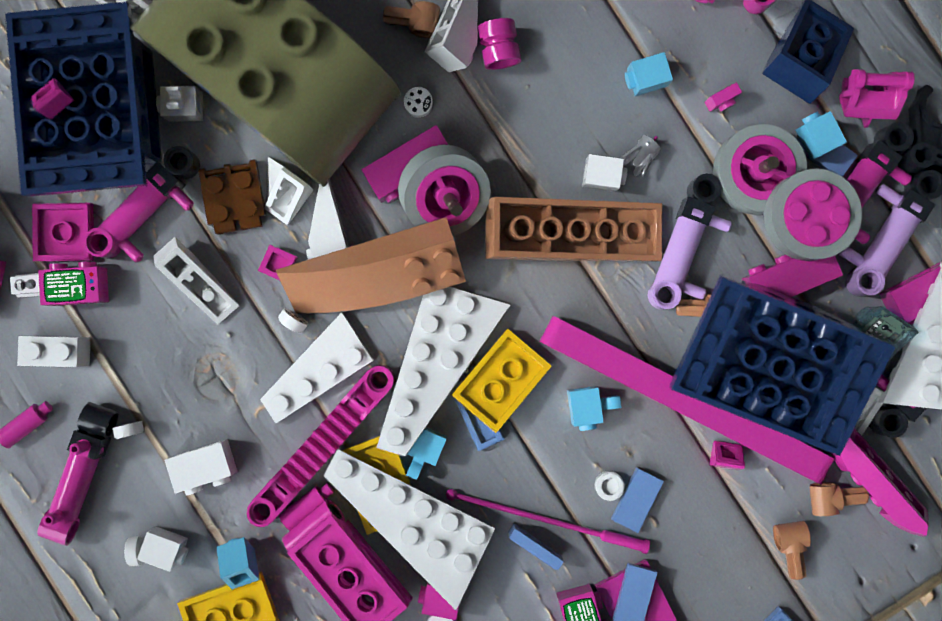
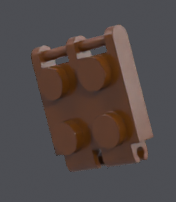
M256 159L250 160L247 164L236 166L225 164L224 168L208 171L205 168L198 170L207 224L209 226L214 225L215 234L219 235L237 231L236 221H239L241 230L262 227L261 217L267 215L264 208L265 204ZM224 173H225V175H223V176H213V175H218V174H224Z

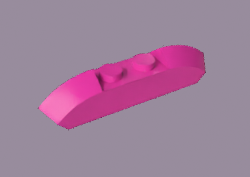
M854 428L841 455L838 456L831 453L837 466L842 471L850 472L852 479L857 485H863L869 492L872 502L877 507H882L879 513L887 521L908 533L922 537L927 536L929 526L928 510Z

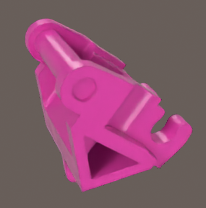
M862 69L852 70L849 78H843L842 92L839 94L844 117L861 118L864 128L869 127L872 118L897 120L907 99L908 90H911L913 87L914 73L891 72L882 74L866 73ZM865 85H873V91L865 89Z

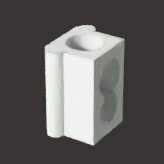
M38 273L15 275V277H10L11 294L16 295L17 298L40 296ZM24 282H28V283L36 282V286H35V288H33V287H25V289H24V288H23V283H24Z

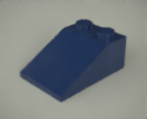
M804 0L770 55L762 74L811 104L831 84L854 27L812 0Z

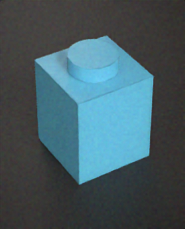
M665 52L630 63L625 73V80L628 89H633L635 96L668 87L673 81Z
M819 111L802 119L804 125L795 130L811 161L847 143L831 111L822 116Z
M245 537L234 538L223 545L217 546L220 578L232 590L260 580L255 549Z

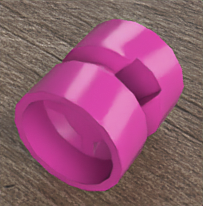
M512 18L493 19L478 26L480 43L486 46L482 50L486 69H503L521 62L519 44L513 42L517 32L515 21Z

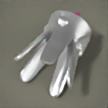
M643 135L634 148L620 157L621 159L624 158L623 166L634 159L633 165L636 166L633 172L634 176H638L643 170L642 176L644 177L651 160H654L659 154L661 148L655 142L658 136L652 139Z

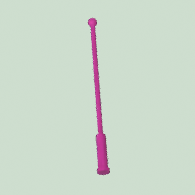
M449 489L446 492V497L449 500L459 499L597 536L604 542L638 550L643 554H647L650 548V540L647 539L642 540L608 530H593L459 494L454 489Z

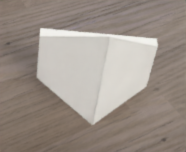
M268 157L267 202L264 208L288 225L314 189L288 169Z

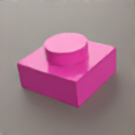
M736 82L710 96L704 103L709 112L717 108L722 112L736 104L735 98L742 91Z
M269 245L258 271L279 280L276 270L295 264L298 257Z

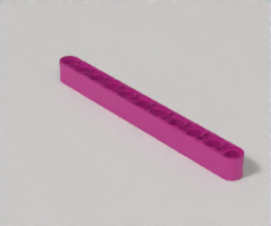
M555 316L551 317L539 341L822 485L834 461V458L793 437L671 390L669 385L673 376Z

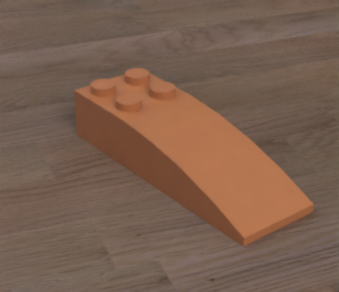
M493 197L489 199L486 209L485 259L662 261V203Z
M447 217L276 270L296 314L351 311L382 306L412 299L466 282Z

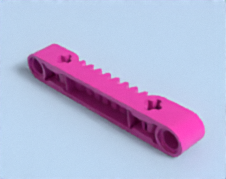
M377 365L363 375L304 444L250 502L246 514L251 524L256 527H265L281 514L393 388L395 374L391 368L386 365ZM376 372H383L387 376L388 382L385 387L380 388L374 385L372 379ZM258 504H266L270 508V516H262L258 512Z

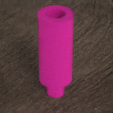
M47 401L39 406L33 404L0 429V444L9 449L47 421V414L53 410L51 404Z
M327 483L322 488L315 486L279 515L283 525L289 531L334 493L331 485Z

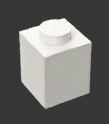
M589 154L585 162L582 187L616 192L620 185H625L627 178V168L623 167L624 159Z
M156 526L146 533L137 560L170 572L178 565L184 563L189 550L185 547L188 538Z

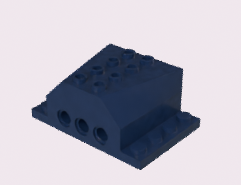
M128 2L5 13L21 196L31 197L147 186L145 164L154 165L157 161L162 163L159 119L156 106L153 52L134 36V32L130 28L133 25L131 5ZM52 79H56L74 100L50 120L34 108L32 96Z
M720 275L669 386L671 390L840 456L896 346L864 333L853 324L818 307L763 285L746 281L739 283Z

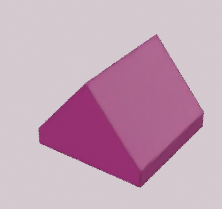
M52 79L32 96L34 108L50 120L74 100L56 79Z
M714 441L709 466L733 470L744 469L745 461L742 445Z

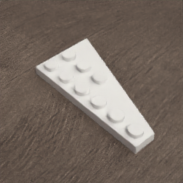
M942 261L938 276L927 292L929 296L924 307L920 308L912 329L902 347L903 353L889 376L891 380L887 389L879 398L878 402L942 409Z
M452 287L423 295L377 444L378 449L402 456L408 454L450 391L507 312L510 304Z
M337 449L324 477L457 610L495 528Z

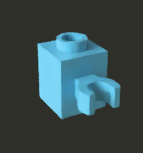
M596 386L567 390L571 423L574 427L579 426L580 431L596 429V424L604 423L602 410L622 408L620 396L613 395L600 398L599 388Z
M426 427L407 454L412 456L413 460L406 476L417 480L424 462L436 466L447 436Z

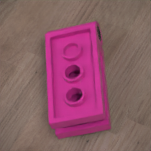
M325 500L282 537L283 544L288 550L287 554L342 621H392L409 606L408 603L413 599L349 520L345 522L342 511L331 500ZM346 571L351 572L355 576V580L350 579ZM364 594L370 595L374 602L368 601Z

